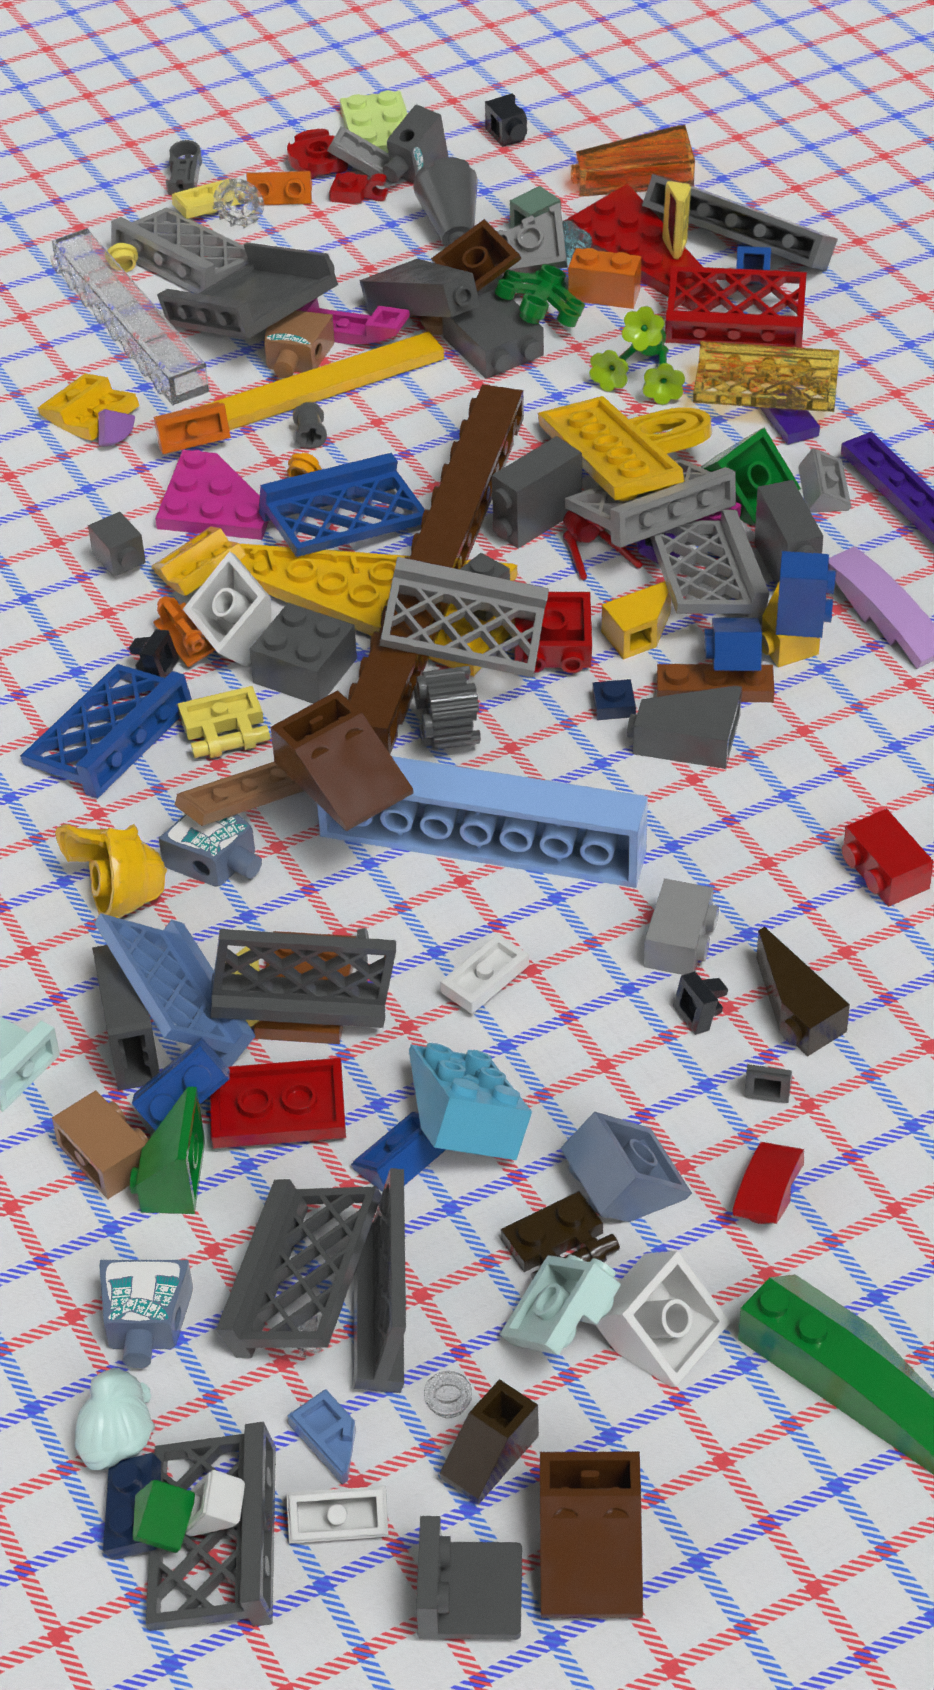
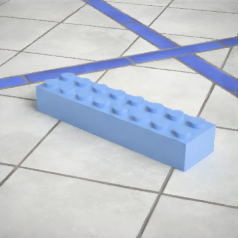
M392 756L414 791L412 795L348 831H345L317 804L320 837L637 888L646 856L648 796Z

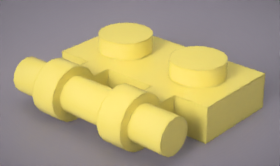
M253 686L177 703L179 716L187 739L192 740L204 737L202 741L191 743L194 758L209 755L211 759L222 756L223 751L240 747L248 750L256 748V743L270 740L267 725L256 728L251 726L264 722L263 712ZM238 729V732L231 734H226L222 736H218L217 734L225 731Z

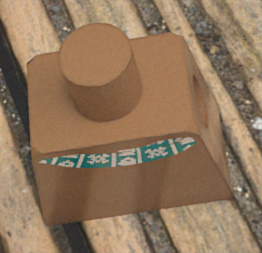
M294 311L266 328L264 345L267 367L273 369L280 378L290 377L294 372L303 373L318 368L335 343L333 315Z

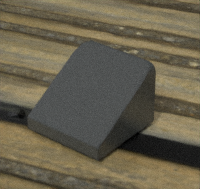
M747 1064L745 1097L789 1103L792 1070Z

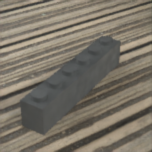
M652 174L642 206L664 213L667 181L683 182ZM690 185L689 223L753 247H770L772 254L811 268L827 271L838 238Z

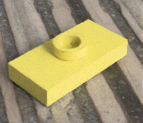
M229 179L172 194V205L186 219L204 214H214L218 210L244 204V194Z

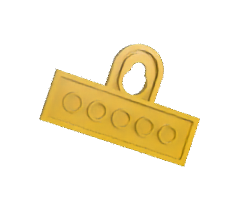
M604 396L538 413L539 426L551 438L558 436L582 452V468L615 501H629L635 499L638 494L649 491L658 492L672 487V485L683 483V468L667 454L697 446L708 440L712 435L711 417L703 410L671 408L628 419ZM672 429L671 431H668V432H666V433L654 434V433H658V432H662V431H666V430Z

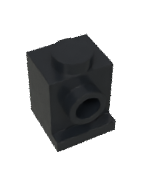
M513 93L485 101V129L502 147L525 140L527 134L526 114L522 108L515 104V95Z

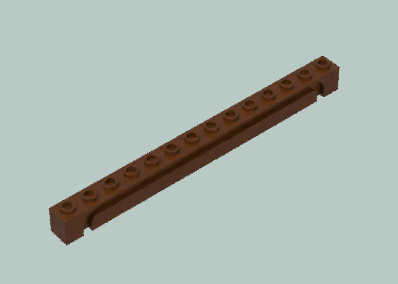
M482 384L477 398L471 399L469 417L461 422L459 441H454L452 444L449 464H444L442 468L441 484L433 489L430 510L425 509L422 516L421 532L414 534L411 556L405 558L454 569H460L466 565L492 500V475L505 467L514 445L513 437L518 435L524 419L523 390ZM401 593L397 595L398 600L406 609L420 603L415 596ZM439 602L435 606L445 617L450 604ZM384 606L380 630L374 631L372 634L370 654L361 660L359 680L357 683L351 684L348 700L363 713L385 748L391 754L398 737V726L403 724L414 697V686H417L416 677L422 676L429 656L379 646L387 606ZM394 610L393 616L398 614L396 610ZM427 610L412 616L422 629L436 622ZM405 621L391 627L390 635L404 638L414 634ZM439 631L429 635L430 639L434 643L437 639Z

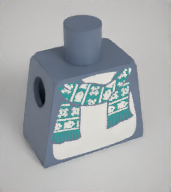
M185 814L159 837L161 857L167 869L215 887L224 884L236 872L251 879L257 875L262 866V858L254 854L253 829L238 814L204 826L199 825Z
M100 1260L103 1319L108 1345L112 1349H124L122 1360L125 1365L132 1368H145L151 1364L152 1349H172L177 1345L193 1292L189 1260Z

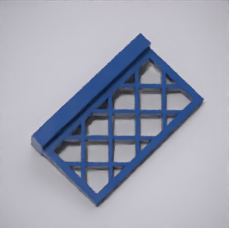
M392 452L260 485L259 514L264 522L272 521L296 557L421 525L425 508L397 472L398 461ZM392 489L397 490L396 495L385 492ZM365 497L363 503L353 501V499ZM372 500L389 504L390 506L388 510L371 506L370 504ZM329 505L333 506L331 511L319 509ZM397 507L412 511L413 514L402 515L394 511ZM342 508L356 512L357 515L355 518H351L337 513ZM300 514L297 520L286 517ZM366 515L382 521L372 524L361 520ZM307 517L324 521L322 527L304 521ZM331 524H335L349 529L337 532L330 530L329 527ZM298 532L315 536V539L300 542L296 535Z
M116 664L20 755L23 765L80 783L86 795L98 799L180 718L177 703L192 700L185 675L172 671L166 678ZM121 679L132 682L131 684L112 688ZM151 691L147 696L140 698V693ZM131 695L135 696V699L125 701L118 704H114L113 700L128 697ZM108 702L106 707L88 711L93 705ZM128 713L123 719L116 721V716ZM111 719L110 723L94 727L89 725V723L99 720ZM84 725L83 730L64 734L69 728ZM103 737L98 743L92 744V739ZM86 741L87 746L65 751V746ZM59 748L60 753L45 757L41 756L45 751ZM80 760L75 764L76 768L67 765L69 762Z

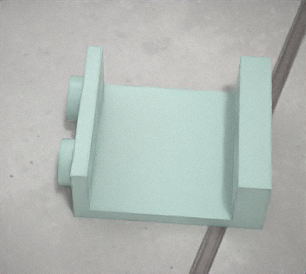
M0 1016V1110L2 1112L60 1056L55 1028L42 1020L30 1032H27Z

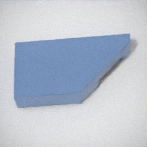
M325 1389L287 1415L288 1424L343 1485L349 1479L356 1425L355 1420Z

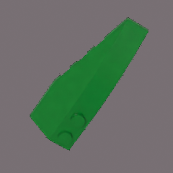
M796 1274L769 1277L740 1308L738 1340L934 1475V1391L871 1324Z

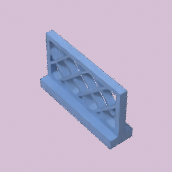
M101 913L94 924L164 1039L192 1045L202 1037L227 1067L232 1066L255 1038V1034L246 1020L210 1018L211 981L214 970L185 924L171 920L164 930Z

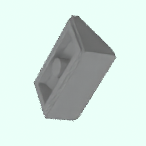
M812 448L798 468L804 501L810 512L849 511L851 502L842 460Z

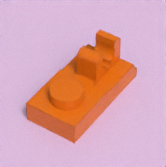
M215 402L153 417L162 454L231 438L224 403Z

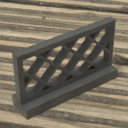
M220 929L215 968L211 981L210 1018L383 1028L385 1004L396 955V940ZM227 946H246L250 950L237 956ZM278 949H291L295 953L281 959L274 951ZM322 952H335L338 956L325 962L318 954ZM367 954L384 955L383 958L371 964L361 959ZM261 958L270 964V966L260 971L255 970L249 965ZM304 961L314 967L303 974L293 968ZM348 964L358 970L346 977L337 971ZM238 971V972H240L242 975H240V974H232V973ZM279 974H283L285 977H275V976H277V975H279ZM325 976V977H327L329 980H320V979ZM367 979H369V980L372 981L373 983H368V982H364V981H366Z
M390 1168L374 1221L371 1224L354 1272V1389L401 1393L404 1385V1333L406 1330L404 1169Z
M277 1179L273 1181L216 1328L236 1358H252L256 1348H319L329 1346L382 1196L377 1186L296 1189L290 1179ZM362 1203L361 1209L345 1221L339 1215V1213L352 1204ZM324 1204L326 1206L303 1222L309 1208L307 1205ZM332 1218H335L339 1225L316 1240L312 1233ZM348 1235L350 1239L347 1247L330 1258L325 1251ZM308 1237L312 1244L289 1259L294 1245ZM321 1255L326 1262L303 1278L298 1270ZM334 1273L336 1275L334 1284L316 1297L311 1289ZM294 1274L298 1282L275 1297L280 1283ZM307 1292L312 1300L288 1316L284 1308ZM280 1312L284 1320L269 1331H262L265 1322ZM318 1312L322 1313L317 1331H298L297 1327Z
M264 1422L245 1424L244 1434L155 1446L154 1454L162 1462L161 1481L184 1489H188L204 1472L208 1474L212 1470H216L211 1465L223 1453L239 1451V1461L226 1474L242 1479L245 1483L237 1531L231 1527L210 1532L199 1545L185 1535L182 1544L192 1552L173 1571L163 1564V1555L167 1550L157 1547V1550L149 1551L146 1625L150 1631L240 1619H249L253 1627L273 1624L276 1446ZM189 1458L195 1464L177 1482L167 1475L168 1460ZM227 1534L237 1542L236 1550L221 1565L208 1552ZM202 1559L215 1572L197 1590H194L183 1578ZM235 1568H236V1576H234V1575L231 1573ZM162 1574H164V1575L166 1576V1578H165L163 1581H162ZM226 1579L235 1587V1603L214 1606L206 1598ZM176 1585L190 1596L177 1611L161 1613L162 1599Z

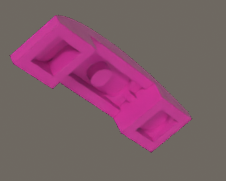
M318 298L296 310L332 314L335 342L344 344H369L394 337L410 316L409 310L378 306L372 315L319 308Z

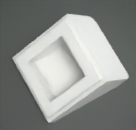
M212 1470L190 1490L195 1493V1500L185 1534L196 1536L236 1526L241 1516L245 1488L244 1481L216 1470Z

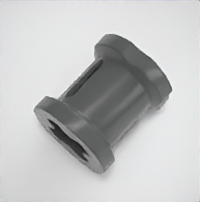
M305 402L297 406L293 411V421L297 425L295 431L297 443L307 449L320 447L327 439V431L322 424L324 421L323 410L318 404L313 402Z

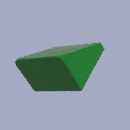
M153 1480L135 1495L133 1540L174 1553L180 1551L194 1506L195 1493L159 1480Z

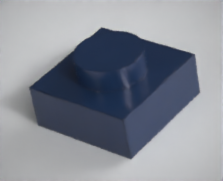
M631 679L592 682V695L597 720L630 718L631 714L636 715V704Z

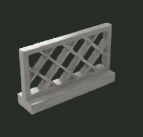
M167 207L134 222H130L122 217L111 221V246L117 243H126L134 246L138 252L137 264L197 294L249 264L243 245L191 219H186L183 215Z
M677 458L674 461L683 468V483L672 485V487L658 492L649 491L638 494L635 499L629 501H615L601 486H597L566 497L565 508L610 530L611 543L621 548L735 506V471L725 467L710 472L684 459Z
M722 510L720 521L694 520L650 537L676 614H745L746 618H758L760 625H762V615L767 608L769 591L737 510ZM662 533H672L677 537L672 539ZM699 534H713L714 536L708 539ZM684 543H692L698 546V548L693 549L685 545ZM675 552L684 558L680 560L670 555V553ZM711 552L721 558L716 560L706 555V553ZM696 562L706 568L701 570L691 564ZM683 573L692 579L687 581L677 576V574ZM719 573L729 579L724 581L714 576V574ZM703 583L714 588V590L710 592L699 585ZM690 594L700 600H684L683 597ZM726 594L737 600H727L721 596Z
M397 557L379 646L533 678L549 588ZM401 593L415 596L420 603L406 609L398 600L397 595ZM439 602L453 604L458 611L444 617L435 604ZM394 610H396L397 613H398V614L395 615V616H393V615H394ZM427 610L436 622L422 629L412 616ZM477 610L491 612L496 619L482 625L473 612ZM464 617L474 630L461 637L451 624ZM520 618L534 621L532 628L520 633L510 620ZM403 621L414 632V634L407 638L390 635L391 627ZM502 625L512 638L499 645L489 632ZM443 629L453 642L445 646L438 645L430 639L429 635ZM481 637L491 650L483 654L476 653L470 649L467 643ZM519 645L528 656L527 663L511 660L505 651Z

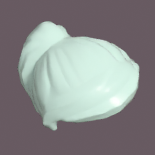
M111 1368L99 1373L91 1380V1397L79 1411L76 1423L75 1448L78 1450V1454L84 1464L91 1470H105L114 1467L122 1459L136 1457L147 1445L152 1431L155 1430V1424L151 1420L149 1410L145 1404L149 1403L151 1398L150 1388L143 1382L140 1383L129 1372L120 1368Z

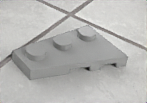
M560 203L549 207L550 211L534 218L532 215L521 220L522 224L512 229L497 231L522 258L508 270L533 273L540 270L544 264L559 269L568 267Z

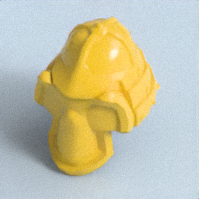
M63 824L56 829V841L68 862H89L91 889L99 915L102 913L122 918L124 915L142 907L143 904L157 899L164 892L167 869L160 854L140 839L135 824L130 825L125 830L113 828H76L68 824Z

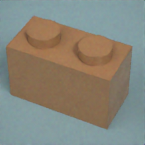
M95 1090L52 1117L58 1146L107 1199L130 1186L132 1167H139L142 1148L148 1142V1138L141 1129L136 1128L133 1130L126 1122L124 1113L114 1101L108 1103Z

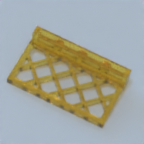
M701 341L693 403L834 412L840 350ZM728 381L736 382L733 385L726 384ZM768 383L771 386L764 388L761 384ZM802 385L806 388L799 390L796 387ZM711 388H714V389H716V390H718V391H706V390L711 389ZM749 390L752 394L742 392ZM783 392L788 396H778L777 394ZM816 395H820V396L823 397V398H813V397L816 396Z

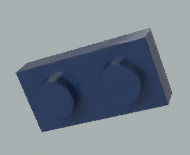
M154 1453L121 1460L108 1470L103 1552L111 1560L157 1550L155 1546L133 1540L135 1495L151 1481H161L162 1462Z

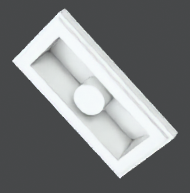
M386 1486L286 1493L289 1544L389 1537Z

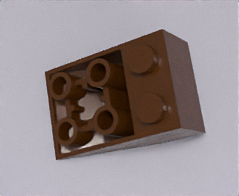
M338 690L270 727L274 762L345 831L352 829L414 793L412 786L363 713Z
M640 1451L540 1452L541 1618H643Z

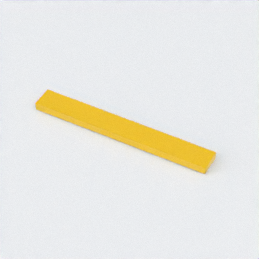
M428 331L211 403L219 402L225 404L229 430L295 409L305 402L314 403L444 359V349Z

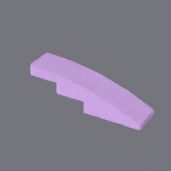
M855 546L829 558L828 570H836L835 582L864 623L873 620L889 645L892 646L899 643L916 669L934 661V623L885 570Z

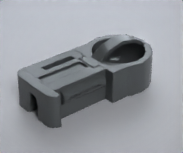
M190 140L176 142L169 150L171 178L166 180L169 195L197 187L199 171L202 165L201 150L198 143ZM185 155V159H181L178 157Z

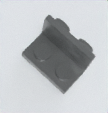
M420 1516L416 1599L418 1637L425 1639H519L521 1637L522 1608L521 1543L451 1542V1536H442L440 1516Z

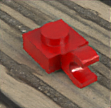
M353 172L337 173L329 190L330 201L362 204L364 198L384 201L388 195V190L379 189L376 186H384L387 177L384 174L377 173L368 180V175L355 174Z

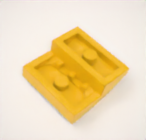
M85 373L40 405L38 411L57 427L80 438L93 441L99 436V412L107 409L129 414L140 405L135 393L113 390L108 377Z
M211 526L151 567L168 586L179 594L187 596L202 586L229 551L235 554L239 560L245 557L246 554L239 543L228 541L221 528Z

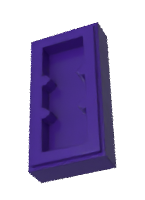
M790 386L758 394L757 405L787 445L819 436L820 425Z

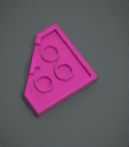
M182 450L155 518L157 529L200 534L212 526L221 528L225 536L258 540H263L269 521L264 522L259 514L260 495L217 453L199 450Z

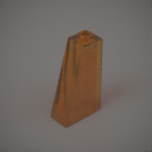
M678 125L576 151V164L570 167L571 182L578 185L580 197L608 195L627 183L635 192H645L648 189L652 174L669 177L694 186L695 159L686 125Z

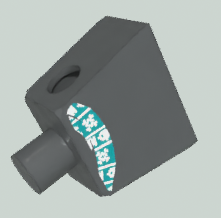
M416 104L389 136L387 148L390 161L383 167V174L386 175L389 181L397 182L402 178L414 184V178L423 166H425L426 170L434 165V160L449 157L441 114Z

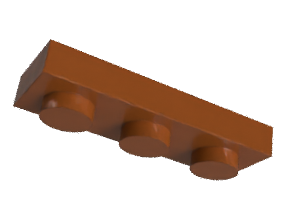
M657 664V697L728 686L742 687L741 702L774 703L773 665H761V671L714 670L713 664Z

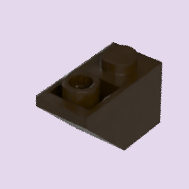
M499 1379L469 1412L441 1469L440 1478L477 1504H480L538 1438V1404Z

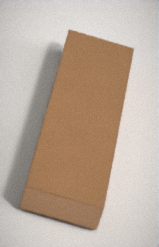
M271 762L177 794L175 806L199 825L204 826L303 792L304 790L275 762Z

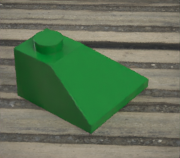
M765 427L719 453L701 466V468L710 472L725 467L735 471L736 502L741 504L740 520L749 525L756 523L757 491L759 486L794 480L798 490L801 489Z
M197 1087L186 1088L142 1148L139 1167H132L130 1190L131 1194L138 1195L141 1213L195 1214L205 1148V1136Z

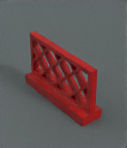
M671 266L665 320V343L802 350L807 272ZM677 279H693L696 284L685 290L677 283ZM716 280H726L730 286L719 292L711 284ZM752 281L760 282L765 287L753 293L745 285ZM784 283L799 284V288L789 295L779 287ZM704 289L712 298L701 304L693 296ZM736 291L747 298L737 306L727 299ZM772 292L781 301L769 307L761 299ZM685 301L694 308L693 311L675 310L676 307ZM720 303L728 312H710L709 309ZM755 305L763 313L745 314L743 311ZM788 306L797 316H782L777 313Z

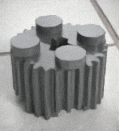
M469 666L424 671L422 676L416 677L417 686H414L416 709H423L424 712L422 724L419 725L423 747L430 746L432 750L480 743V730L473 731V721L477 720L479 702L475 683L467 684L471 674Z

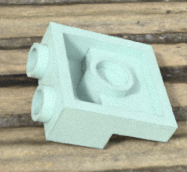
M570 1254L567 1258L548 1255L499 1335L512 1345L559 1355L562 1349L567 1347L573 1340L579 1321L597 1325L600 1319L605 1317L614 1304V1296L621 1286L614 1279L616 1275L615 1270L595 1258H592L590 1262H585Z

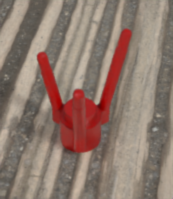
M570 510L566 513L563 524L567 531L562 537L569 545L581 580H586L587 574L576 542L589 543L597 536H600L636 568L642 567V562L625 547L620 548L611 543V535L605 531L606 528Z

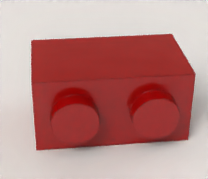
M887 808L845 826L844 844L842 845V855L848 866L854 867L865 879L869 890L873 894H878L888 907L930 889L933 859Z

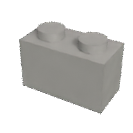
M664 878L645 937L644 967L684 975L695 972L698 960L706 961L710 944V937L706 936L707 930H715L719 915V906L713 905V887Z

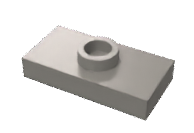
M342 126L327 150L370 177L377 173L383 174V167L390 161L389 153Z

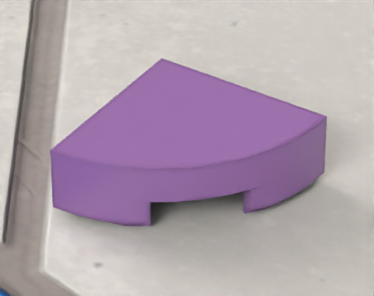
M107 409L99 412V446H111L125 439L133 429L135 415Z

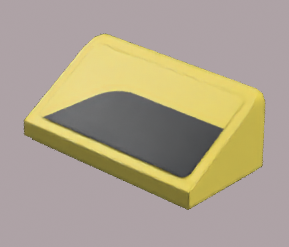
M667 181L662 237L673 258L679 259L688 238L691 187L690 184Z

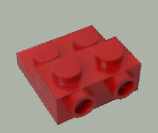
M548 592L534 673L541 672L544 668H562L567 673H577L583 668H591L592 622L590 592ZM514 618V626L520 633L533 627L534 621ZM519 645L515 646L514 660L527 663V654Z

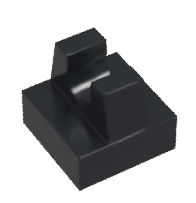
M155 629L151 637L135 638L129 647L131 654L140 655V659L135 665L137 670L166 678L172 672L179 661L169 630Z
M696 971L681 975L673 1007L695 1035L709 1031L713 1017L721 1014L723 1010L717 998L726 996L728 988L720 978L702 980Z

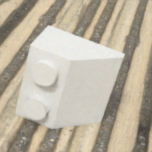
M230 551L183 608L184 612L219 654L245 667H248L251 663L249 649L271 624V597L236 555Z
M679 1251L646 1253L619 1282L621 1286L614 1296V1304L605 1317L600 1319L596 1327L616 1353L668 1386L677 1387L730 1324V1321Z

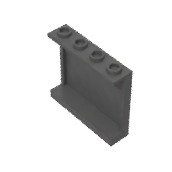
M247 242L243 245L249 260L248 265L198 294L166 289L157 294L167 324L170 326L249 339L336 287L338 282L334 273V264L327 253Z

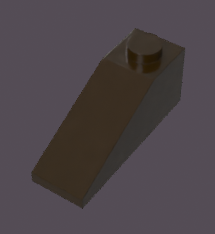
M766 927L758 930L756 959L778 1028L783 1038L789 1044L796 1045L808 1057L847 1032L850 1004Z

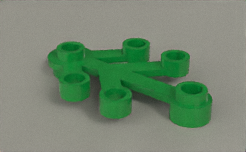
M546 264L542 265L535 274L506 270L494 291L496 295L506 300H513L516 293L525 294L519 306L521 311L520 317L531 324H538L540 320L545 318L550 303L559 311L557 321L564 326L573 328L576 326L585 307L581 300L577 299L565 288L566 282L564 280L566 274L559 268Z

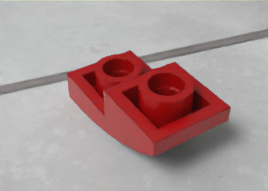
M760 1142L739 1187L733 1206V1216L747 1218L758 1224H777L790 1204L791 1185L804 1166V1149Z

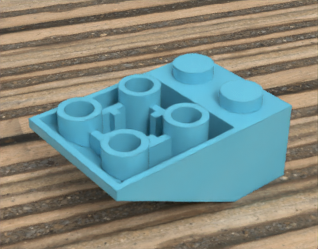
M428 1043L426 1047L410 1044L409 1055L420 1125L433 1147L517 1160L532 1111L520 1097V1093L506 1079V1075L492 1061V1057L478 1050H468L466 1054L453 1052L450 1048L437 1043Z

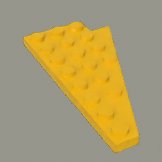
M240 544L246 554L245 557L240 559L241 563L270 596L354 624L355 630L372 636L374 631L380 630L381 615L384 606L388 605L397 557H410L336 550H322L296 557L290 547ZM501 563L510 568V580L514 581L518 577L517 565ZM450 604L446 616L458 611V609L453 604ZM493 616V617H492L490 620H488L487 622H485V621H483V620H481V619H479V618H477V619L481 622L482 625H484V624H486V623H488V622H490V621L496 619V617ZM464 617L451 624L461 637L474 630ZM502 625L489 632L499 645L510 635ZM441 629L435 644L445 646L453 642L445 631ZM481 637L467 643L470 649L476 653L483 654L491 650ZM429 656L430 660L450 668L469 666L470 676L473 677L482 668Z

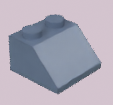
M594 1112L560 1148L570 1164L568 1166L570 1173L576 1180L582 1183L588 1193L590 1206L597 1214L604 1218L611 1217L631 1222L684 1201L692 1194L656 1135L649 1127Z

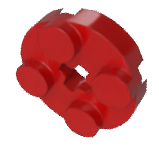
M311 129L294 136L295 142L293 144L289 142L287 145L290 166L297 171H310L312 179L318 175L333 172L342 173L348 169L347 162L327 151L335 137L329 135L328 129Z

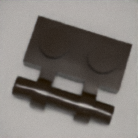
M580 1191L501 1229V1241L523 1272L542 1265L548 1255L561 1257V1254L575 1247L577 1251L570 1255H574L585 1262H590L592 1258H595L605 1263L607 1260L606 1256L620 1250L619 1242L613 1234H609L599 1240L595 1238L603 1234V1222ZM538 1270L531 1273L532 1280L537 1274Z

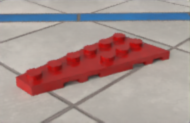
M628 183L562 221L564 237L584 249L592 248L597 251L624 252L629 255L641 256V282L667 297L669 296L671 266L703 267L686 247L679 259L673 258L663 241V222L650 208L642 206L643 200ZM677 279V283L685 290L696 284L693 279ZM716 281L711 284L719 292L724 290ZM704 289L693 296L701 304L712 298ZM686 301L681 304L691 311L694 310ZM718 303L717 305H715L714 307H712L711 309H709V311H711V310H713L714 308H716L717 306H719L720 303Z

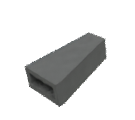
M414 259L359 280L369 313H373L378 306L406 309L409 310L410 315L454 317L481 306L473 273L421 259Z
M108 945L92 947L118 1091L144 1086L160 1072L150 1015Z

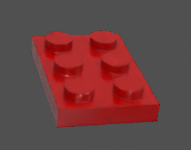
M341 1058L229 1066L230 1079L210 1095L213 1149L346 1138Z

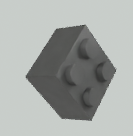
M287 603L249 649L253 683L312 704L330 694L357 659L355 625Z

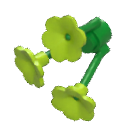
M648 306L640 307L637 312H628L624 317L626 326L622 330V337L625 341L632 342L631 346L619 357L613 350H606L603 354H594L590 359L592 368L589 374L594 382L600 383L601 388L608 392L612 391L615 387L623 388L628 382L626 373L629 367L626 360L637 351L645 356L657 354L659 355V366L657 369L651 368L645 372L643 394L646 397L654 398L655 402L660 405L667 404L671 399H679L683 395L682 385L685 382V376L681 371L674 370L672 365L667 363L669 349L664 345L666 341V334L663 330L665 325L664 319L659 315H654L653 309Z

